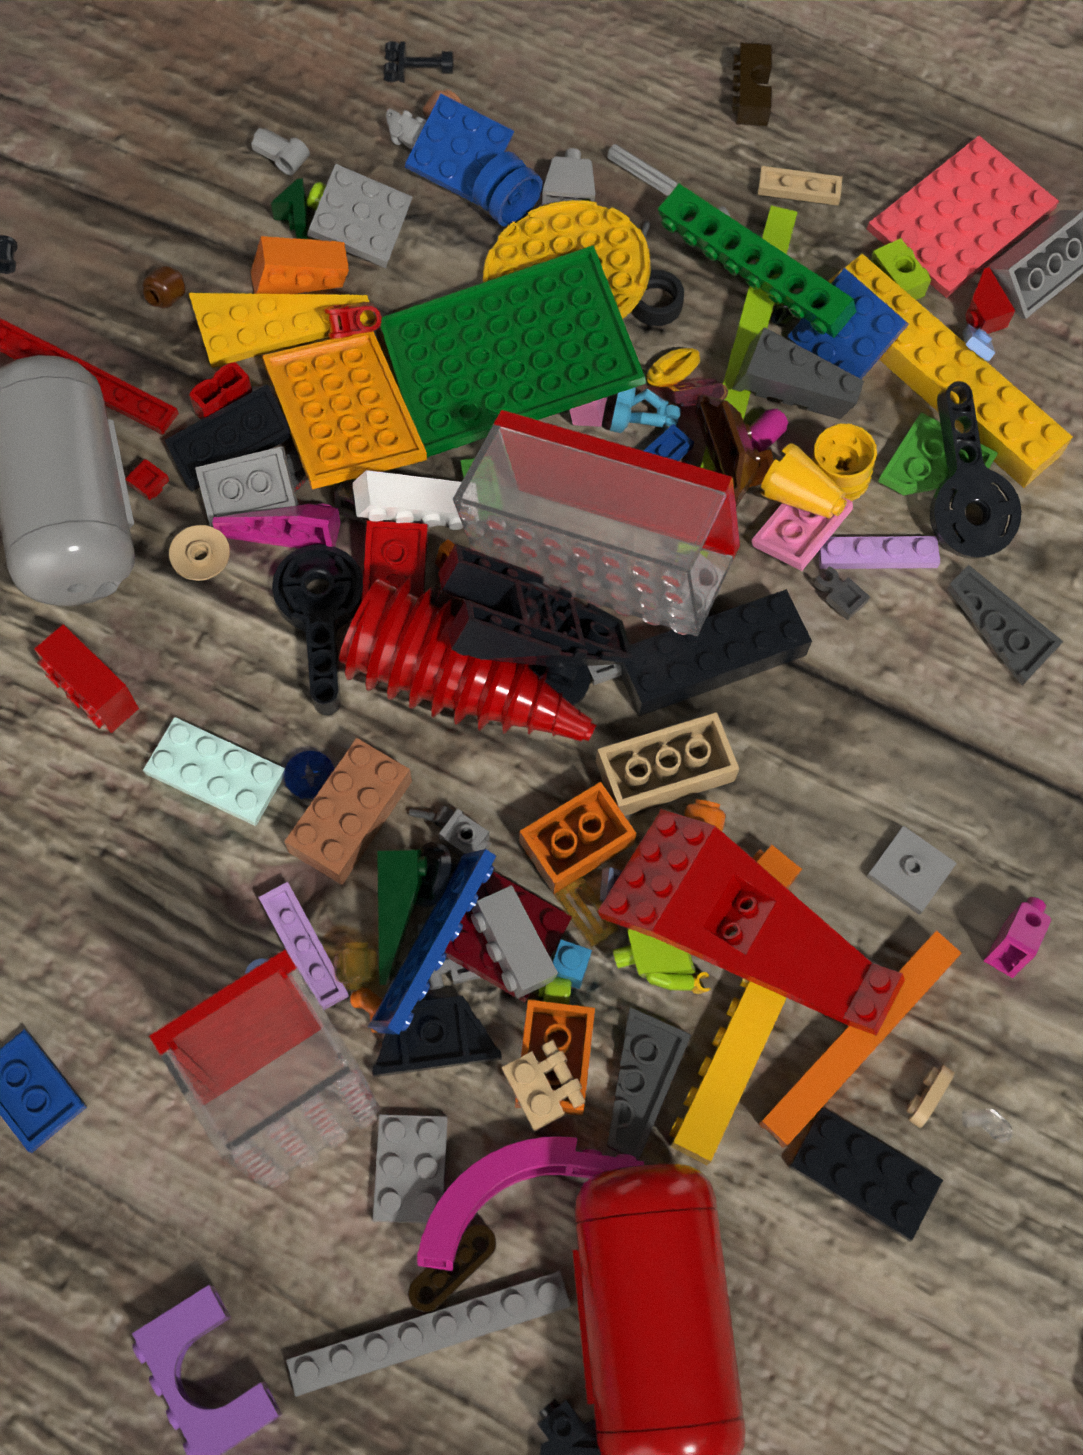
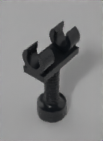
M389 41L385 44V59L390 61L383 65L384 80L394 83L398 80L405 82V72L408 66L409 68L438 67L441 69L442 74H453V51H442L438 58L415 56L413 58V56H407L405 42H400L399 44Z

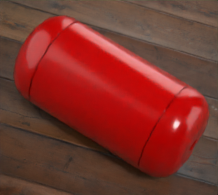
M649 1164L612 1169L593 1175L582 1185L576 1197L575 1221L577 1224L578 1250H572L587 1405L594 1404L597 1444L601 1455H741L745 1446V1423L742 1417L744 1415L718 1210H716V1196L712 1184L706 1176L689 1165Z

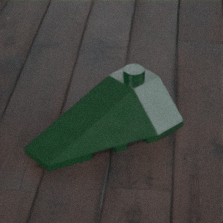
M383 849L377 851L379 985H386L391 981L420 889L422 876L427 875L426 856H421V849Z

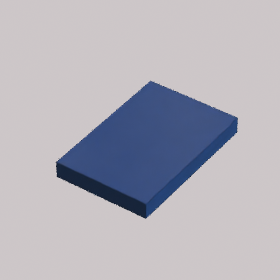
M24 1029L0 1048V1116L26 1150L33 1153L85 1110L87 1106L29 1032Z

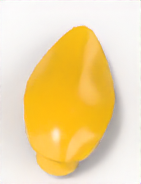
M680 348L670 351L650 367L646 375L647 382L657 388L679 383L700 363V352L693 348Z

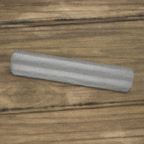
M613 144L608 150V159L665 195L669 196L678 185L675 180L619 145Z

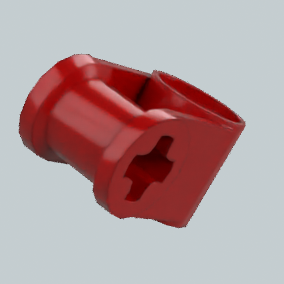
M370 302L340 304L324 308L325 314H328L331 330L328 335L332 339L375 331L379 328L382 320L379 310ZM365 310H371L375 313V318L371 323L364 324L360 321L361 313ZM338 316H339V318H340V324H341L340 327H339V323H338Z

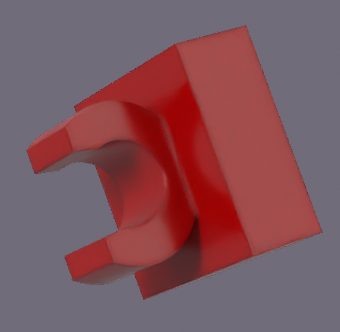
M144 459L125 478L128 486L149 501L152 498L155 499L163 491L162 488L170 481L166 473L147 459Z

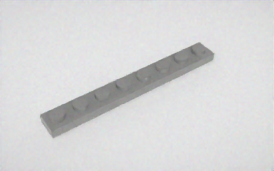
M559 1271L287 1359L295 1397L569 1308L570 1303L561 1273Z

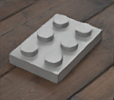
M277 447L195 467L210 526H213V517L298 506L284 447Z
M379 1115L373 1222H428L436 1204L444 1194L448 1117Z

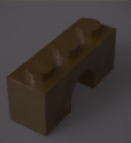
M741 42L739 54H734L732 71H737V75H733L732 92H736V96H733L732 113H736L737 125L768 126L772 109V86L758 84H768L772 68V44Z

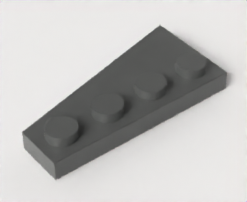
M970 565L947 588L1022 686L1063 643L1059 637Z

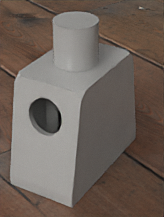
M567 149L565 157L556 156L552 158L543 187L542 206L569 200L595 202L592 161L582 159L581 152L578 149Z

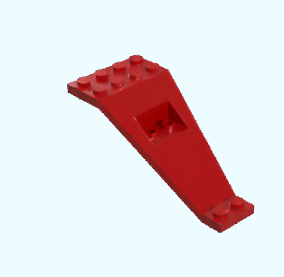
M663 809L658 813L597 911L601 919L656 938L841 1023L876 1036L905 982L903 973L874 964L715 825ZM752 905L749 909H745L746 906ZM737 932L735 935L729 936L730 933Z

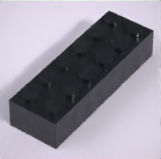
M787 589L631 644L630 649L633 660L629 664H620L622 668L621 678L640 717L802 658L807 655L812 639Z

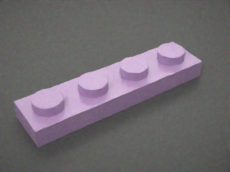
M936 536L830 537L818 551L820 569H827L829 566L834 569L938 568L940 564L938 538Z
M286 882L260 896L259 899L289 956L298 968L320 1012L349 997L289 883Z

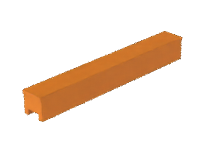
M936 930L898 971L903 973L905 982L877 1036L848 1026L761 1120L759 1125L776 1138L782 1148L788 1146L962 953Z

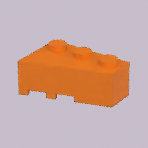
M261 236L251 269L254 294H298L343 287L349 271L344 242Z

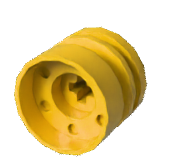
M837 424L828 427L818 436L814 445L812 460L846 493L845 498L852 501L858 499L867 491L877 458V446L872 436L863 428L853 424Z

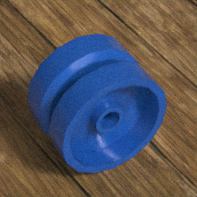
M506 151L491 159L481 170L472 189V198L485 211H489L492 218L501 226L507 227L513 221L516 223L524 218L533 209L542 192L543 181L536 172L526 167L524 162L515 153Z

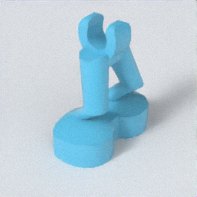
M636 388L617 393L610 431L622 433L629 423L661 428L664 425H677L681 413L680 407L669 405L668 401L648 388L636 396ZM646 400L657 409V413H631V407Z

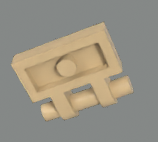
M553 1040L542 1046L547 1057L546 1060L538 1063L531 1051L502 1067V1071L533 1131L564 1116L565 1112L559 1102L567 1097L574 1109L586 1103L580 1091L582 1086L579 1080L574 1079L565 1063L568 1060L564 1052H559ZM551 1070H554L562 1087L555 1091L552 1090L545 1076Z

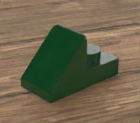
M297 178L271 202L274 220H289L290 231H296L297 239H308L306 193L303 178Z

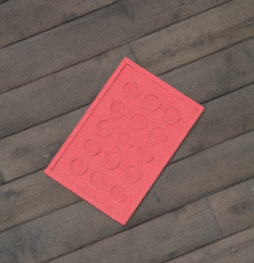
M978 136L868 223L867 230L884 245L901 238L907 247L913 250L915 258L921 266L929 272L931 278L930 285L947 298L1056 209L1059 200L981 136Z

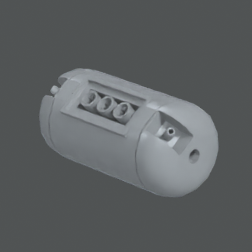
M43 355L17 359L0 367V528L8 571L17 589L36 602L55 606H78L108 597L117 590L119 584L124 579L129 577L135 565V551L130 528L134 525L114 421L108 420L104 397L96 377L78 362L60 356Z

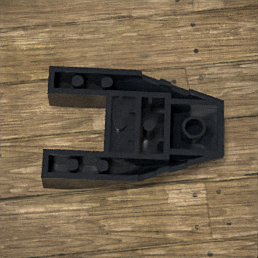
M458 544L454 545L439 571L442 591L452 597L467 599L448 629L451 650L461 655H469L482 660L559 668L629 664L633 660L622 620L590 602L586 606L571 599L572 592L563 587H560L557 591L544 584V577L538 573Z

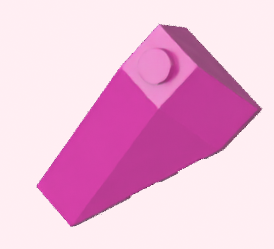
M305 504L213 517L212 521L214 529H218L229 539L297 549L315 544L335 547L341 523L338 508L328 504Z

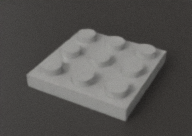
M335 164L307 235L317 240L344 242L346 252L386 268L413 197Z

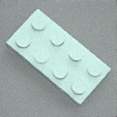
M174 717L143 769L146 775L254 826H257L286 774L285 768Z

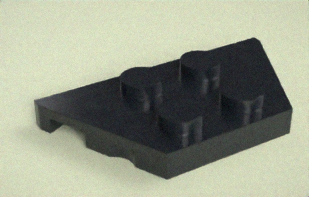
M463 995L418 1001L412 1010L414 1017L405 1031H401L400 1034H385L378 1059L372 1069L373 1077L497 1061L502 1060V1054L487 1034L480 1020L473 1013L472 1008Z

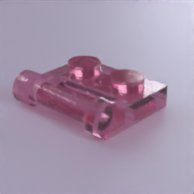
M713 378L667 386L668 397L675 403L680 404L681 407L696 405L699 395H708L723 400L728 395L727 387Z

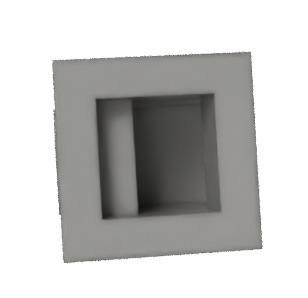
M459 809L456 810L439 833L440 843L460 857L466 853L483 849L488 850L491 845L489 842V831L465 816ZM467 831L473 836L472 838L465 840L461 837V835L463 834V832Z

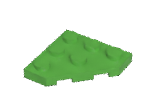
M920 412L878 480L881 484L902 495L938 489L939 484L948 476L941 424ZM981 444L983 462L989 469L998 453ZM960 449L959 457L963 462L967 463L968 454Z

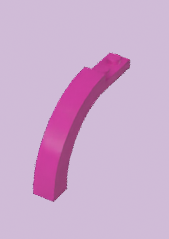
M540 1137L523 1140L500 1148L471 1165L448 1187L440 1198L423 1232L417 1254V1265L453 1271L457 1248L472 1218L492 1197L513 1184L546 1175H565L590 1179L595 1174L612 1169L644 1165V1161L636 1160V1157L628 1154H619L616 1157L602 1155V1152L594 1149H585L582 1152H577V1138Z

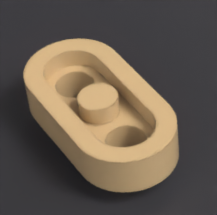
M943 1064L938 1069L933 1066L922 1082L927 1086L921 1096L916 1094L906 1108V1111L910 1113L909 1122L918 1128L923 1127L953 1079L954 1071Z

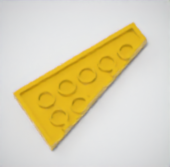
M189 293L211 368L329 337L328 333L331 331L328 314H325L324 308L340 304L369 302L367 295ZM365 310L362 312L360 321L364 324L371 323L375 318L373 311ZM338 316V323H339V327H340V326H341V324H340V318H339V316Z

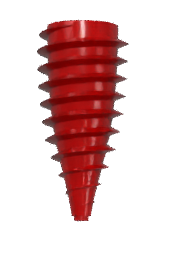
M411 576L400 586L382 577L378 578L371 586L353 617L340 650L339 661L345 664V677L347 680L353 679L360 672L366 674L365 686L368 691L374 689L381 682L387 683L388 700L394 699L402 691L408 692L410 709H414L423 700L431 701V715L433 718L445 708L454 709L455 725L459 724L467 715L477 716L479 731L490 721L502 722L503 734L512 726L527 728L529 735L534 730L552 733L553 736L559 735L581 742L584 739L589 742L597 725L592 723L593 719L563 697V692L558 693L545 682L547 672L537 676L528 667L529 664L482 660L469 655L464 656L451 650L448 629L455 619V616L451 614L452 599L441 608H438L431 603L432 588L418 597L410 592Z

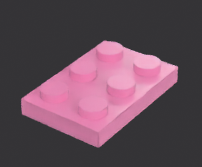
M844 498L847 501L844 510L838 517L833 515L830 519L782 503L752 538V545L803 571L853 510V502Z

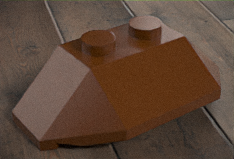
M699 395L695 413L715 472L733 477L737 507L753 482L757 467L760 466L759 452L752 447V435L749 425L744 424L741 413L734 406L723 399Z

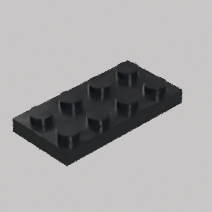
M266 384L164 441L187 487L192 492L200 488L195 467L269 450L292 437L287 420L272 390Z
M824 1107L819 1110L789 1165L790 1169L909 1242L913 1241L943 1182V1179Z

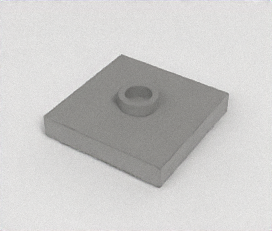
M903 825L866 877L920 915L957 863Z

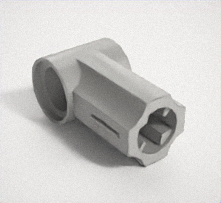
M259 128L255 132L251 143L252 150L274 161L276 166L289 176H292L310 156L309 149L301 140L291 138L288 141L266 128Z

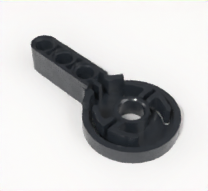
M957 381L941 390L937 396L948 476L939 484L932 498L930 522L938 541L948 551L963 558L977 559L996 554L1010 544L1020 526L1021 504L1012 484L1005 477L985 466L972 389L967 383ZM951 391L959 396V404L951 400ZM955 420L963 424V433H959L955 429ZM960 449L968 454L967 463L960 459ZM952 496H953V499H952V502H951V508H952L953 510H950L949 505H950L951 498H952ZM969 503L978 505L983 512L982 521L978 525H972L966 519L965 509ZM1008 515H1010L1009 523H1008V526H1007L1006 532H1005V527H1006L1007 522H1008Z
M323 544L308 545L293 551L279 564L273 577L272 591L281 616L289 624L306 633L310 695L314 708L322 715H332L341 706L336 635L338 630L354 617L362 602L363 576L356 561L345 551ZM322 579L329 582L328 589L323 593L313 594L307 590L309 583L314 580ZM319 637L329 638L325 643L319 644L315 642ZM321 665L331 666L325 672L317 671V668ZM324 693L333 694L329 700L322 701L318 699Z

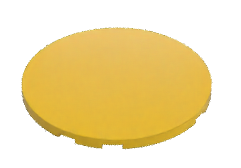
M585 200L550 203L529 211L528 216L516 223L513 221L498 235V241L488 251L485 259L483 283L594 245L622 319H624L636 307L647 288L651 272L649 248L640 228H637L627 215L613 207L609 209L597 205V202Z

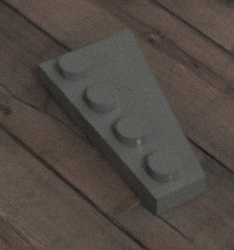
M631 1007L628 1012L607 1147L621 1154L632 1155L636 1157V1160H639L691 1034Z

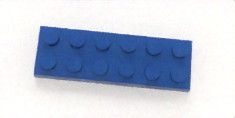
M487 849L463 854L448 881L445 892L435 904L368 1027L378 1033L400 1034L401 1031H405L414 1017L412 1010L418 1000L421 1001L430 988L428 980L433 971H437L446 959L447 954L444 952L446 947L461 932L463 924L460 922L463 916L475 906L478 900L476 893L481 883H485L492 875L494 870L492 863L496 855Z

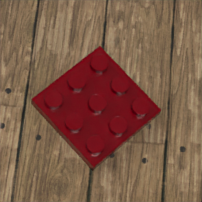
M493 872L485 883H481L476 893L478 900L512 885L549 957H551L572 917ZM472 910L466 912L460 922L463 924L461 932L454 941L449 942L444 951L447 954L446 957L516 997L513 991L509 992L502 980V973L504 972L498 961L494 962L489 956L486 948L488 941L483 932L479 933L474 927L471 919ZM530 993L518 999L525 1003Z

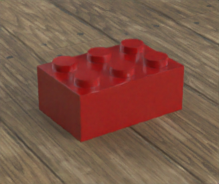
M64 624L34 648L40 658L37 664L46 673L45 676L56 688L61 687L71 703L78 709L81 707L87 713V718L98 729L104 726L110 733H113L139 710L126 684Z

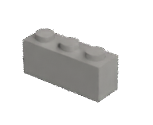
M511 885L478 900L472 910L471 919L476 930L479 933L483 932L488 941L486 948L489 956L494 962L498 961L504 972L502 973V980L509 992L513 991L518 999L553 982L558 972L513 886Z

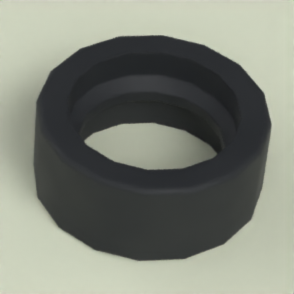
M651 270L646 290L653 288L667 291L672 295L673 303L666 307L657 308L647 305L640 299L632 312L642 323L650 326H664L678 318L683 307L684 287L674 274L664 270Z

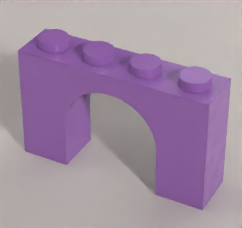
M212 1285L206 1286L132 1333L136 1341L132 1344L136 1357L142 1364L147 1362L153 1374L149 1377V1381L154 1392L159 1397L161 1395L164 1396L170 1407L166 1410V1415L175 1430L180 1428L186 1439V1442L183 1443L186 1455H222L283 1415L266 1382L259 1383L220 1408L203 1407L194 1402L186 1393L181 1379V1367L186 1352L196 1340L231 1318L215 1286Z

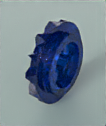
M304 751L298 753L290 759L285 767L284 780L286 786L291 793L298 796L301 800L304 798L314 799L334 771V766L331 760L320 752ZM307 765L310 766L314 774L319 773L318 776L314 777L313 786H310L307 779H301V777L306 775Z

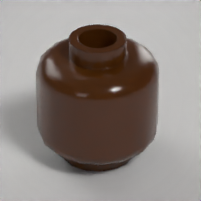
M166 265L159 266L143 280L142 285L143 295L147 302L154 307L162 309L170 308L184 296L186 290L181 273Z

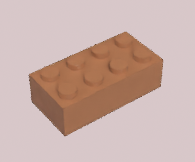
M356 738L284 841L288 852L343 885L412 783L410 769Z

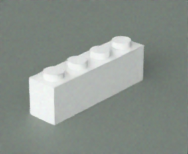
M366 470L353 482L356 516L369 518L370 521L392 520L396 521V523L428 524V527L438 525L449 526V529L459 530L465 528L469 522L477 517L473 483Z

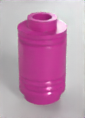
M775 408L766 410L749 426L753 449H757L758 452L766 451L787 430L788 420L783 412Z

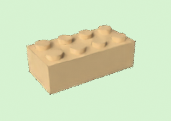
M717 712L599 748L596 756V764L604 786L624 816L734 782L739 771V766Z

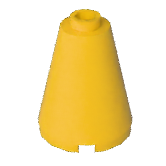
M794 443L787 445L782 450L786 454L784 458L780 461L775 459L767 471L761 484V488L764 491L760 492V494L765 498L828 519L833 515L838 517L847 504V501L844 499L846 493L799 446Z

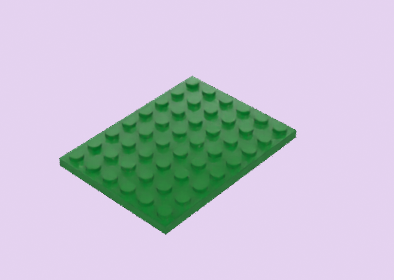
M594 245L384 316L380 324L403 400L425 447L427 458L496 435L493 424L501 410L540 420L646 384L645 375Z

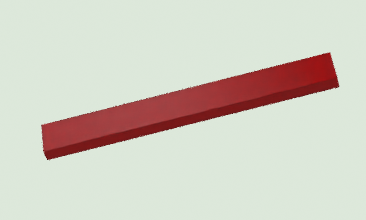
M0 318V352L17 360L38 355L60 356L78 362L96 377L104 397L105 406L161 435L166 432L179 414L176 407Z

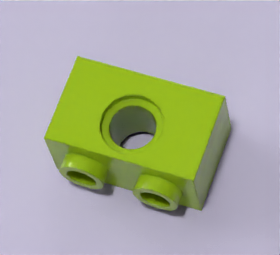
M901 238L872 252L870 261L915 300L925 296L931 282L929 272L921 266L915 258L913 250L907 247Z

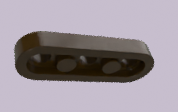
M474 1225L464 1232L454 1260L460 1266V1270L456 1275L451 1276L446 1270L429 1267L421 1272L412 1281L408 1290V1297L412 1306L421 1312H431L452 1295L494 1254L496 1238L492 1230L484 1225ZM477 1237H482L486 1242L484 1249L480 1251L472 1247V1242ZM426 1286L431 1287L433 1290V1297L428 1301H424L420 1297L421 1289Z

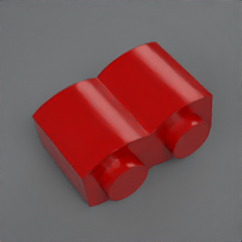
M232 362L221 367L214 374L213 378L197 384L191 390L189 397L198 418L202 420L252 393L249 375L236 362Z

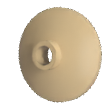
M195 525L184 529L173 539L169 549V559L174 570L182 577L195 581L207 580L218 575L226 567L230 558V546L224 534L218 529L207 525ZM206 555L204 559L196 560L198 556Z

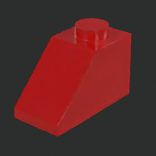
M987 267L983 270L965 316L967 324H970L977 330L980 328L989 334L1007 328L1015 313V309L990 267Z

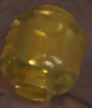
M368 942L342 943V948L334 952L336 981L346 983V990L366 988L367 982H372L377 978L376 950L368 947Z

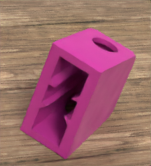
M1029 897L1026 902H1021L1004 922L984 962L1011 978L1017 975L1036 956L1052 921L1050 916L1044 913L1046 904L1036 897Z

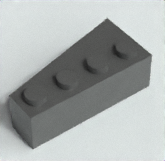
M764 327L749 344L732 389L740 392L744 389L755 392V396L774 397L781 399L783 404L790 406L794 403L806 406V410L841 419L857 404L864 381Z

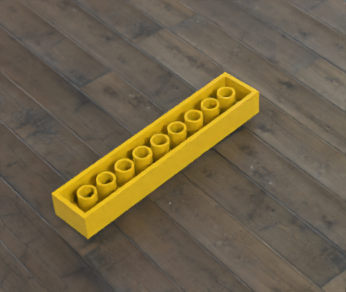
M861 254L845 267L909 323L879 360L937 412V396L941 390L957 381L967 383L973 393L980 444L998 453L994 462L1019 485L1025 488L1064 453L1073 438L1071 434L987 361L969 349L964 341L865 255ZM840 272L829 279L828 282L832 283ZM951 391V400L959 404V396ZM955 420V428L963 433V424Z

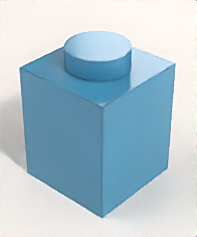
M560 940L553 960V964L558 972L556 977L568 979L572 983L571 987L580 989L592 950Z

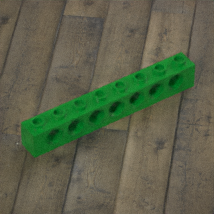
M680 183L658 208L662 219L661 224L666 230L671 233L676 231L682 235V239L691 247L696 245L701 248L710 260L716 261L717 259L722 262L728 272L735 276L739 274L744 277L746 283L753 289L758 290L760 288L765 291L772 302L777 305L782 303L787 306L793 316L800 320L804 318L809 321L813 329L822 335L827 333L835 338L856 313L854 298ZM711 231H716L712 235H707ZM737 245L734 249L728 250L730 246ZM755 259L758 260V261H757L756 263H754V264H748V263H749L750 261H752V260H755ZM774 274H781L775 279L770 278ZM798 288L803 289V290H802L801 292H799V293H796V294L792 293V291L795 290V289H798ZM819 303H824V304H825V305H824L823 307H821V308H818V309L813 308L815 305H817V304H819Z

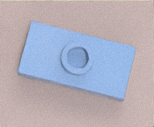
M968 324L962 331L966 346L984 360L989 361L995 354L991 342L992 337L980 328L977 330Z

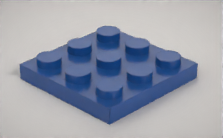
M440 94L405 163V168L477 204L472 198V189L476 178L491 159L506 151L514 131Z
M844 268L831 284L854 298L856 313L835 338L827 333L824 335L818 333L813 329L811 323L804 318L799 321L788 337L800 347L862 379L906 329L909 323ZM819 303L815 305L813 308L818 309L823 307L825 304Z

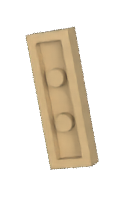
M761 166L757 195L838 206L841 197L842 176Z

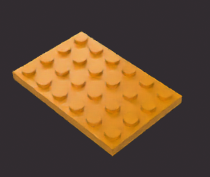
M373 331L262 355L263 365L279 406L287 420L291 437L312 489L358 478L366 470L383 472L427 460L425 447Z

